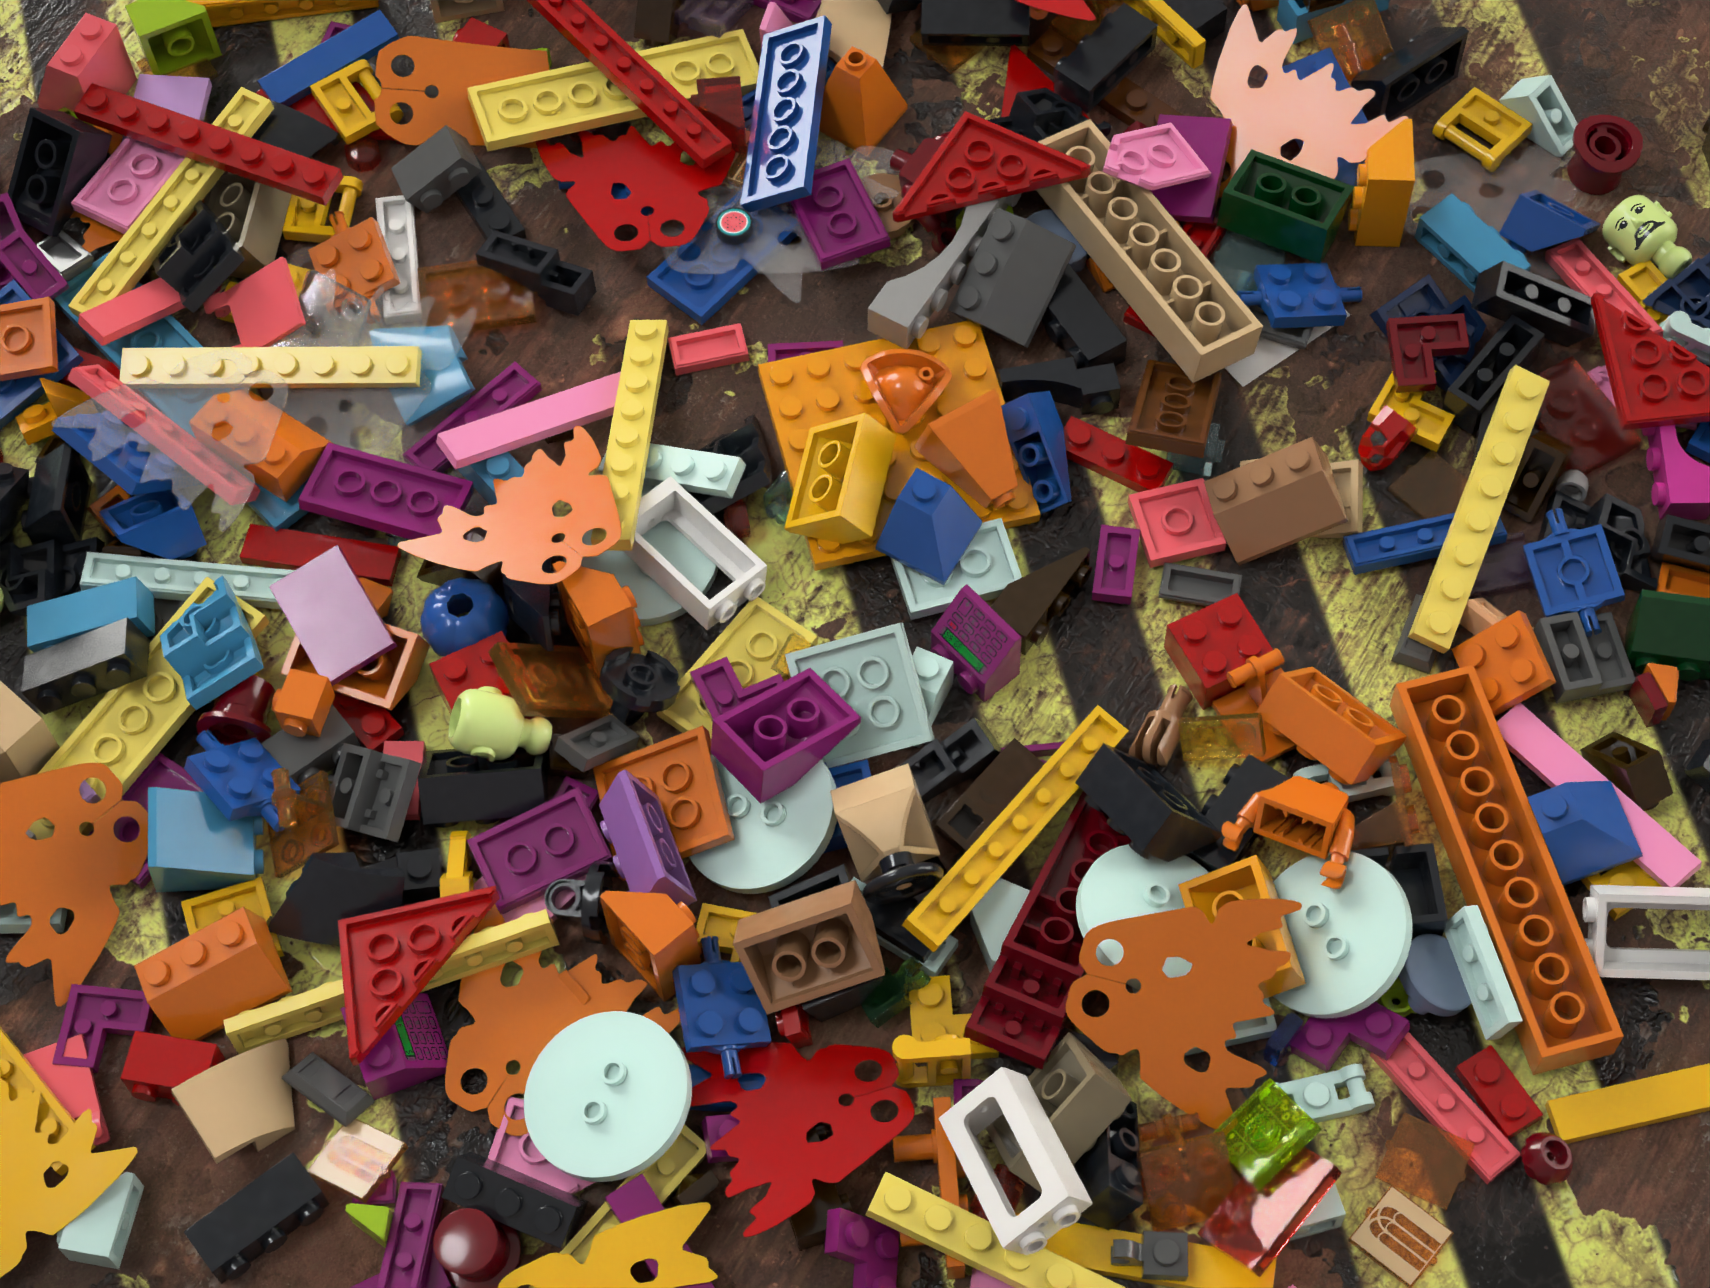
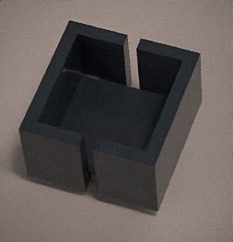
M1434 844L1396 846L1389 865V872L1401 885L1409 902L1412 914V940L1422 934L1442 936L1448 918ZM1388 847L1350 851L1364 855L1384 868L1389 856Z

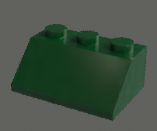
M1251 149L1223 191L1217 226L1320 264L1334 242L1352 197L1354 186Z
M1642 589L1627 623L1625 633V652L1632 670L1642 674L1648 663L1677 667V670H1679L1678 678L1684 681H1694L1697 679L1710 681V598Z

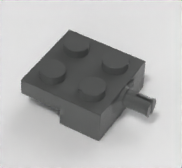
M1578 612L1545 617L1538 620L1533 631L1556 680V683L1550 686L1556 704L1631 689L1635 677L1611 612L1596 614L1602 632L1594 635L1592 628L1591 637L1586 636Z
M344 743L335 775L329 774L324 779L332 782V784L323 782V787L326 791H329L321 822L398 843L421 763Z

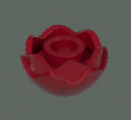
M1546 1132L1535 1133L1525 1139V1145L1521 1149L1520 1155L1526 1174L1544 1185L1563 1183L1569 1177L1573 1166L1572 1153L1566 1142L1557 1135Z

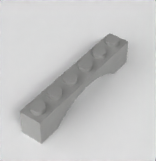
M1022 193L964 207L965 213L960 228L952 242L939 256L924 267L906 276L886 282L868 307L867 330L904 349H908L915 338L920 339L928 327L930 316L934 311L939 312L945 305L950 288L953 284L959 285L967 271V265L974 257L996 209L1006 210L1008 206L1014 207Z

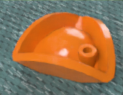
M913 349L882 351L867 358L861 364L862 374L875 401L896 433L904 434L908 432L935 402L952 378L950 369L939 359L925 352Z

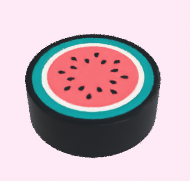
M732 207L725 209L716 218L717 236L726 244H742L749 240L753 234L752 217L749 212L742 208Z

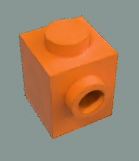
M292 668L289 669L282 689L278 688L272 701V711L275 713L281 729L296 737H304L306 734L320 737L335 698L329 678Z

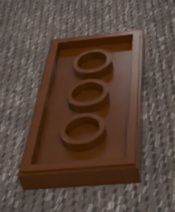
M1148 360L1127 431L1125 444L1203 458L1223 373L1215 372L1193 383L1178 364Z

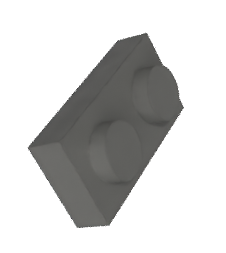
M610 714L559 736L554 750L568 760L572 766L585 772L634 750L640 736Z

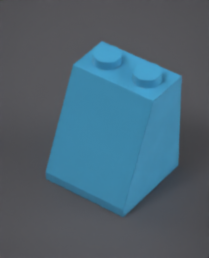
M148 787V869L156 892L220 890L242 882L255 880L257 874H264L263 849L256 850V835H264L263 817L246 816L229 822L204 792Z

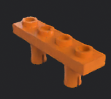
M950 1097L933 1098L934 1129H931L929 1134L896 1136L893 1139L894 1163L933 1160V1164L938 1166L940 1198L969 1212L967 1194H959L957 1179L965 1178V1171L938 1119L951 1108ZM900 1232L901 1247L926 1245ZM945 1254L947 1279L965 1278V1263Z

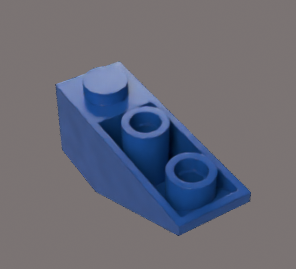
M1050 391L1028 393L1002 405L1001 408L1009 442L1018 461L1023 479L1028 484L1030 479L1032 493L1037 501L1040 514L1042 515L1071 502L1064 428Z

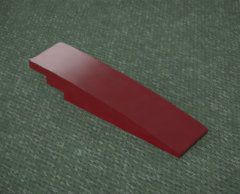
M1084 791L1080 795L1002 944L1000 955L984 984L982 996L965 1026L963 1037L970 1038V1040L1042 1070L1068 1019L1065 1008L1070 987L1075 980L1086 975L1079 962V954L1084 938L1076 916L1078 888L1091 865L1100 856L1111 849L1127 845L1132 841L1128 836L1121 835L1107 824L1106 821L1109 816L1105 812L1101 813L1091 807L1084 800L1087 795Z

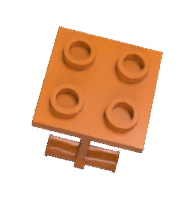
M1278 648L1260 657L1253 655L1246 659V664L1227 672V679L1233 688L1243 683L1245 684L1243 687L1212 702L1213 709L1244 756L1247 757L1250 754L1263 763H1267L1297 747V744L1286 736H1278L1267 729L1265 726L1266 721L1255 714L1278 675L1284 673L1282 668H1279L1265 675V672L1283 665L1285 662Z

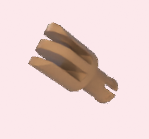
M1170 685L1159 710H1153L1147 714L1129 749V755L1144 760L1148 764L1157 765L1159 763L1162 767L1167 766L1184 732V726L1180 720L1193 698L1192 693L1187 688L1180 685L1177 693L1174 694L1177 685Z

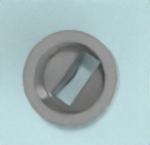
M1567 470L1559 477L1555 492L1558 490L1582 502L1587 496L1588 478L1579 470Z

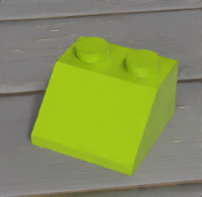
M137 0L125 5L140 47L153 75L169 76L222 56L205 6L186 0Z

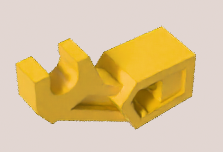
M468 830L451 831L447 873H443L440 877V898L474 890L472 871H468V868L472 865L469 844L467 842L471 838V834Z

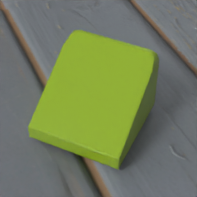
M346 1204L345 1211L352 1223L386 1248L393 1218L390 1208L376 1205Z

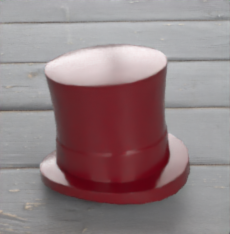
M1594 115L1580 121L1575 127L1572 137L1575 153L1567 166L1569 179L1579 190L1588 194L1603 195L1616 189L1621 182L1622 173L1631 169L1641 156L1643 137L1639 129L1628 120L1613 115Z
M256 675L245 679L215 698L212 710L203 713L199 717L196 725L198 734L204 730H211L217 740L224 745L234 744L255 737L260 743H263L273 736L271 729L266 723L276 692L274 687L265 679Z
M463 1208L451 1212L439 1223L433 1239V1249L437 1260L442 1265L447 1278L458 1288H498L501 1280L512 1271L518 1269L521 1263L522 1247L517 1230L491 1219L484 1212L477 1209Z

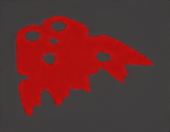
M737 115L717 128L732 142L731 152L705 169H702L697 163L693 165L682 163L680 161L681 153L684 150L675 142L669 146L665 145L663 141H659L653 146L649 145L634 126H630L627 134L619 136L616 141H611L603 135H593L589 131H580L579 137L582 142L583 158L570 153L561 142L550 145L543 139L536 141L539 155L552 178L560 182H575L568 189L566 197L595 235L608 248L621 252L639 250L650 241L660 247L681 246L689 243L696 236L709 213L707 199L698 193L719 186L724 181L736 154L741 137L737 133L740 128L742 129L743 117ZM613 183L624 184L631 194L626 199H614L611 193ZM651 207L654 212L649 216L641 214V209ZM669 220H677L684 225V231L675 237L664 235L660 229L662 224ZM626 224L637 228L638 235L633 240L620 241L615 237L614 232L619 226Z
M770 1042L766 1047L746 1048L738 1052L742 1075L760 1073L766 1077L760 1089L748 1091L741 1088L738 1078H724L721 1055L707 1051L686 1053L685 1047L681 1048L688 1061L712 1074L711 1077L692 1087L690 1106H701L719 1102H733L737 1105V1108L730 1115L738 1119L740 1123L710 1147L711 1150L715 1151L725 1150L730 1157L739 1159L736 1166L730 1172L732 1181L726 1187V1196L730 1198L747 1189L758 1187L768 1182L771 1183L766 1196L749 1211L756 1219L743 1232L744 1237L755 1236L767 1231L809 1205L815 1195L812 1184L813 1179L824 1183L840 1182L899 1135L910 1124L915 1115L914 1106L908 1093L905 1090L892 1086L899 1076V1070L893 1056L880 1048L834 1044L817 1050L811 1060L803 1058L791 1043ZM872 1060L880 1064L882 1073L874 1081H861L855 1075L856 1066L863 1061ZM844 1094L852 1095L854 1101L849 1106H843L839 1103L840 1096ZM883 1100L892 1101L898 1107L897 1116L889 1122L875 1120L871 1116V1108L875 1103ZM820 1122L831 1125L832 1136L819 1142H807V1132Z

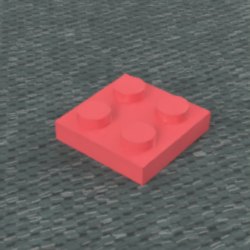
M1204 478L1128 495V505L1136 528L1140 529L1139 537L1150 568L1164 565V562L1174 563L1225 551L1226 540L1213 515Z

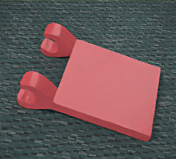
M279 257L227 291L210 296L203 303L205 313L211 314L215 312L218 318L226 317L232 312L241 343L232 347H269L306 324L288 263L284 257Z
M82 1034L67 1039L64 1057L87 1059L88 1051ZM57 1043L23 1054L75 1121L84 1111L91 1109L92 1122L97 1126L93 1144L98 1146L107 1143L110 1140V1133L102 1113L91 1068L52 1064Z

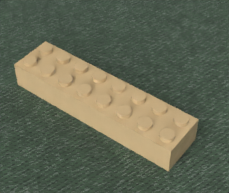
M1091 119L1038 141V143L1091 165V173L1087 178L1037 189L1036 191L1193 383L1254 354L1263 325L1150 190L1143 189L1102 172L1110 142Z

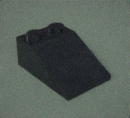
M30 107L8 189L9 197L19 220L52 237H57L75 211L71 202L105 163L112 135L63 111Z

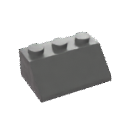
M997 208L948 310L964 321L969 320L980 325L981 329L1028 348L1076 245L1028 219Z

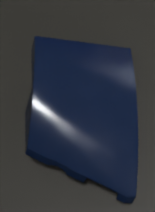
M1710 252L1702 259L1697 258L1672 280L1670 278L1642 300V304L1667 315H1671L1675 311H1684L1689 315L1691 323L1702 328H1710Z
M1429 274L1370 314L1371 318L1388 338L1386 330L1388 318L1464 313L1470 346L1468 353L1464 355L1433 356L1436 385L1446 392L1464 371L1465 366L1470 363L1475 352L1474 346L1481 339L1487 326L1478 312L1471 308L1472 304L1466 295L1450 304Z

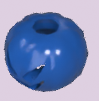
M459 577L448 580L442 586L431 591L424 603L420 626L423 637L438 656L445 657L500 631H503L506 637L510 617L506 603L497 594L492 585L480 579ZM469 612L468 615L456 617L459 614Z

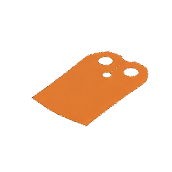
M419 36L400 38L378 51L375 76L380 80L382 89L379 97L374 99L376 125L387 135L406 145H421L447 125L465 137L470 145L485 146L468 99L467 88L548 71L547 51L487 46ZM398 55H406L413 60L414 71L407 77L397 76L391 68L392 60ZM430 85L436 86L439 91L438 96L429 98L425 94L426 87ZM400 102L408 104L413 110V118L409 123L403 125L395 123L390 117L391 107ZM536 141L511 147L537 148Z

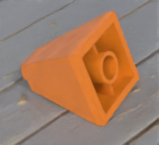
M852 46L836 64L824 87L819 131L868 157L908 109V104L877 59Z
M995 388L928 423L915 444V448L926 460L984 508L993 505L995 510H998L1015 500L1016 497L1013 492L1018 487L1001 403Z

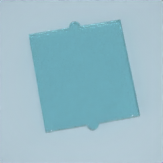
M1226 230L1220 250L1214 253V268L1232 289L1257 291L1253 278L1256 265L1284 264L1288 252Z

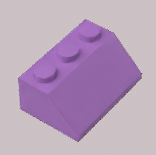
M626 769L619 772L599 804L604 818L600 822V826L608 842L613 843L617 854L613 856V862L620 876L627 881L629 887L627 892L667 894L676 905L680 901L686 906L696 902L697 898L659 797Z

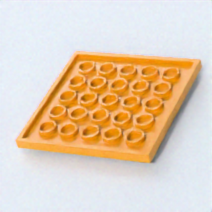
M967 320L926 329L920 339L915 338L908 349L925 352L943 362L950 369L952 378L930 408L904 434L896 433L891 428L875 401L861 371V364L874 354L891 349H904L884 338L758 364L759 378L792 494L811 427L867 413L896 435L892 459L889 464L872 537L841 544L805 536L814 571L886 556V554L876 550V544L897 497L916 468L951 485L982 520V523L1002 518L1005 529L1040 521L1041 514L1032 493L1030 479L1029 484L1023 479L1010 442L1009 446L1018 487L1013 492L1016 497L1015 500L998 510H995L993 505L984 508L926 460L915 448V444L928 423L994 388L999 395L1001 406L1005 404L980 325Z

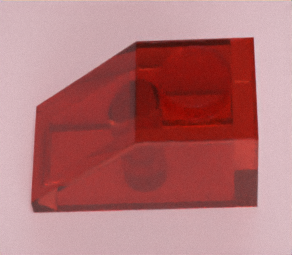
M740 76L696 79L698 94L691 95V104L732 142V150L739 154L747 153Z

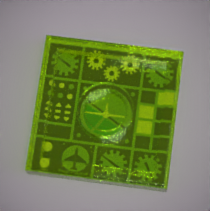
M1269 1078L1208 1138L1260 1191L1322 1129Z

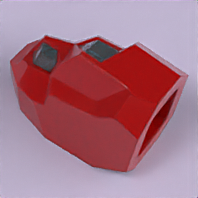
M1385 405L1361 437L1358 447L1361 463L1370 471L1384 469L1400 456L1418 429Z

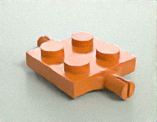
M335 211V216L331 213L328 217L335 234L330 239L309 249L308 252L330 312L337 317L352 308L362 307L366 322L368 324H375V319L378 322L382 319L375 301L385 291L400 284L399 277L379 223L373 217H370L353 227H348L344 213L342 211Z

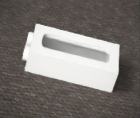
M671 476L641 497L632 551L623 552L706 630H709L718 622L724 623L729 620L737 607L747 600H755L764 591L767 565ZM661 521L670 522L723 571L733 583L709 600L651 546L642 535Z
M1590 885V897H1584L1582 906L1583 920L1588 922V938L1584 939L1600 977L1710 980V950L1610 947L1606 943L1607 917L1611 909L1710 910V888Z
M1000 1067L938 1118L1002 1248L1024 1255L1036 1253L1043 1249L1048 1242L1047 1240L1060 1229L1076 1223L1081 1216L1080 1214L1093 1204L1026 1075ZM1002 1114H1004L1042 1189L1040 1198L1018 1216H1016L976 1136Z

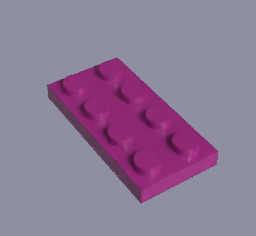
M328 442L298 498L299 508L302 510L412 540L442 533L437 519L443 514L444 506H453L464 512L474 493L473 481Z

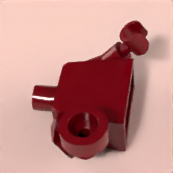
M950 131L933 138L924 139L913 154L901 149H897L890 159V168L899 172L902 198L906 195ZM958 209L916 218L927 233L932 232L934 234L931 244L934 251L938 254H941L946 248V245L941 241V237H945L951 243L956 235L955 230L948 227L942 228L940 224L941 222L948 224Z

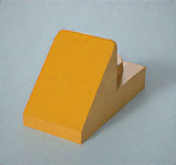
M39 378L50 402L43 405H33L15 418L27 445H31L55 434L52 429L57 418L76 416L77 414H95L98 411L91 397L82 390L49 379Z

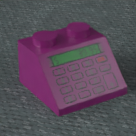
M966 584L960 589L932 629L930 651L954 661V673L957 675L958 682L962 688L971 695L975 693L983 702H986L1020 674L1022 637Z
M419 993L359 1064L365 1084L374 1100L446 1074L448 1050L428 993ZM342 1007L340 1009L346 1024L345 1007Z

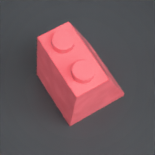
M84 14L46 66L37 102L39 108L58 111L66 107L73 111L91 83L125 95L137 78L117 25L91 14Z

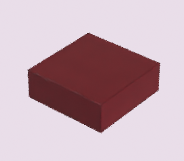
M1650 672L1638 675L1628 695L1646 728L1660 723L1668 707V702Z

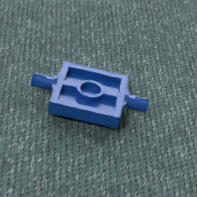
M1327 262L1320 264L1256 265L1253 278L1257 291H1237L1236 293L1246 306L1261 307L1268 316L1272 328L1344 326L1347 313L1342 302L1359 303L1362 300L1360 286H1337Z
M1561 508L1555 509V515L1553 510H1550L1546 513V517L1548 518L1552 534L1543 540L1523 545V552L1544 618L1578 612L1586 636H1592V628L1594 635L1602 632V629L1600 628L1595 611L1603 606L1625 601V594L1602 525L1599 524L1584 529H1568L1563 510Z
M211 730L202 731L197 736L196 741L203 747L205 752L187 756L184 767L186 772L229 822L246 816H260L269 823L275 832L284 830L289 820L278 808L296 802L301 788L256 737L224 745L217 740Z
M711 936L700 940L705 962L696 965H679L672 971L686 1053L707 1051L721 1055L724 1078L735 1079L742 1076L738 1052L746 1048L766 1047L771 1042L768 1019L742 962L721 960L718 937L713 936L711 938Z

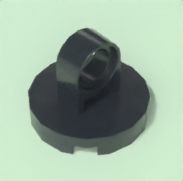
M623 647L613 650L604 660L599 679L603 690L613 699L610 713L626 726L636 723L645 712L656 713L667 710L675 702L680 689L677 683L678 671L667 659L655 652L648 650L646 656L632 653L633 647Z
M594 861L589 868L585 880L558 879L551 883L544 895L545 904L548 910L557 918L581 922L586 943L607 945L609 940L605 934L609 933L599 896L605 891H621L613 890L612 877H620L613 862ZM565 889L573 890L575 892L574 904L566 910L557 909L555 906L556 895Z

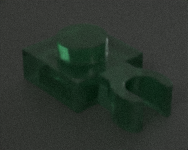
M910 957L905 960L895 974L886 967L885 975L882 976L883 981L861 1004L870 1022L877 1028L912 1004L906 994L912 990L921 989L930 982L931 978L923 970L912 977L913 973L923 966L916 957Z

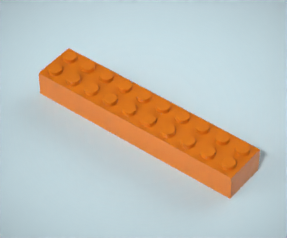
M1474 665L1396 684L1389 706L1398 729L1408 736L1404 741L1406 750L1467 906L1478 905L1499 961L1503 966V971L1513 997L1517 1002L1523 1021L1514 1028L1532 1074L1536 1075L1614 1054L1624 1035Z

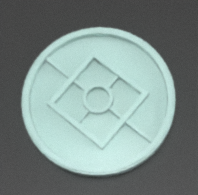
M643 484L641 497L656 486ZM661 521L642 535L651 546L704 595L707 594L715 580L718 567L670 522ZM592 529L587 531L582 537V542L586 545H592ZM605 551L598 556L582 558L581 566L614 574L621 588L626 585L630 588L637 603V608L634 610L638 615L641 626L664 623L687 612L623 551Z
M715 757L735 840L689 856L692 863L710 881L736 893H766L794 882L819 860L835 830L837 818L834 813L830 791L836 789V784L828 767L820 760L792 787L760 804Z
M1129 844L1109 850L1091 865L1078 888L1076 916L1083 938L1089 930L1104 923L1185 908L1178 884L1209 872L1185 855L1166 862L1155 856H1151L1149 860L1145 859L1132 850ZM1114 939L1102 941L1096 949L1098 961L1105 966L1118 964L1124 953L1122 945ZM1167 957L1162 971L1169 978L1186 975L1191 970L1192 963L1181 957ZM1130 979L1126 983L1138 990L1141 988V983L1137 979Z
M1350 852L1348 861L1343 864L1347 866V870L1340 889L1321 885L1328 877L1320 875V870L1325 862L1330 861L1331 854H1329L1326 860L1314 855L1305 857L1287 868L1274 881L1279 899L1293 900L1302 904L1300 910L1286 914L1284 917L1306 984L1273 997L1285 1006L1306 1016L1325 1019L1338 1018L1356 1013L1368 1007L1392 986L1408 957L1412 940V914L1405 892L1388 870L1372 859L1355 852Z
M610 1011L584 1017L559 1032L539 1054L530 1071L524 1094V1117L529 1135L539 1152L552 1165L572 1177L591 1182H608L635 1175L664 1155L677 1139L685 1124L692 1097V1080L689 1065L683 1051L672 1036L660 1025L644 1016L630 1012Z

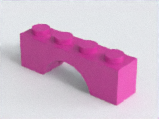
M1676 425L1641 428L1643 435L1648 436L1649 448L1647 450L1646 463L1648 470L1653 471L1654 483L1652 485L1651 498L1653 505L1658 506L1660 520L1667 514L1688 520L1707 519L1710 514V466L1697 462L1682 449L1676 436Z

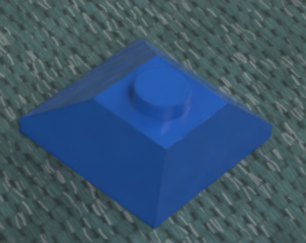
M1533 190L1519 195L1499 234L1507 239L1506 243L1514 250H1519L1525 254L1527 250L1531 252L1595 232L1601 224L1540 191Z
M916 468L897 497L876 544V550L945 585L980 529L982 520L951 485Z
M178 489L139 494L98 511L101 519L120 542L166 559L190 557L197 552L198 548L207 545L192 504Z
M1611 781L1566 782L1527 797L1563 886L1643 857Z

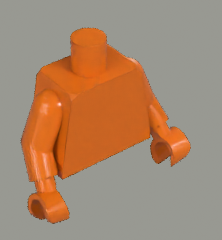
M1294 776L1273 788L1254 793L1236 815L1237 821L1235 823L1226 821L1222 825V835L1225 837L1223 839V846L1236 852L1244 833L1249 828H1253L1254 833L1326 860L1329 854H1331L1330 861L1325 862L1320 870V875L1328 877L1321 885L1340 889L1347 870V866L1343 864L1349 859L1355 832V817L1347 809L1349 796L1340 791L1333 783L1325 782L1320 784L1301 776Z

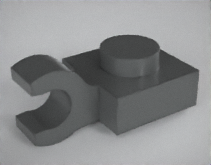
M1143 1231L1142 1244L1127 1239H1114L1113 1246H1111V1265L1142 1266V1279L1186 1281L1188 1277V1233Z

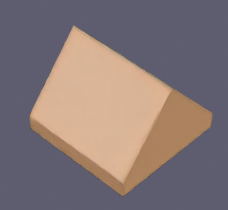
M1483 597L1468 600L1459 624L1473 635H1476L1507 616Z

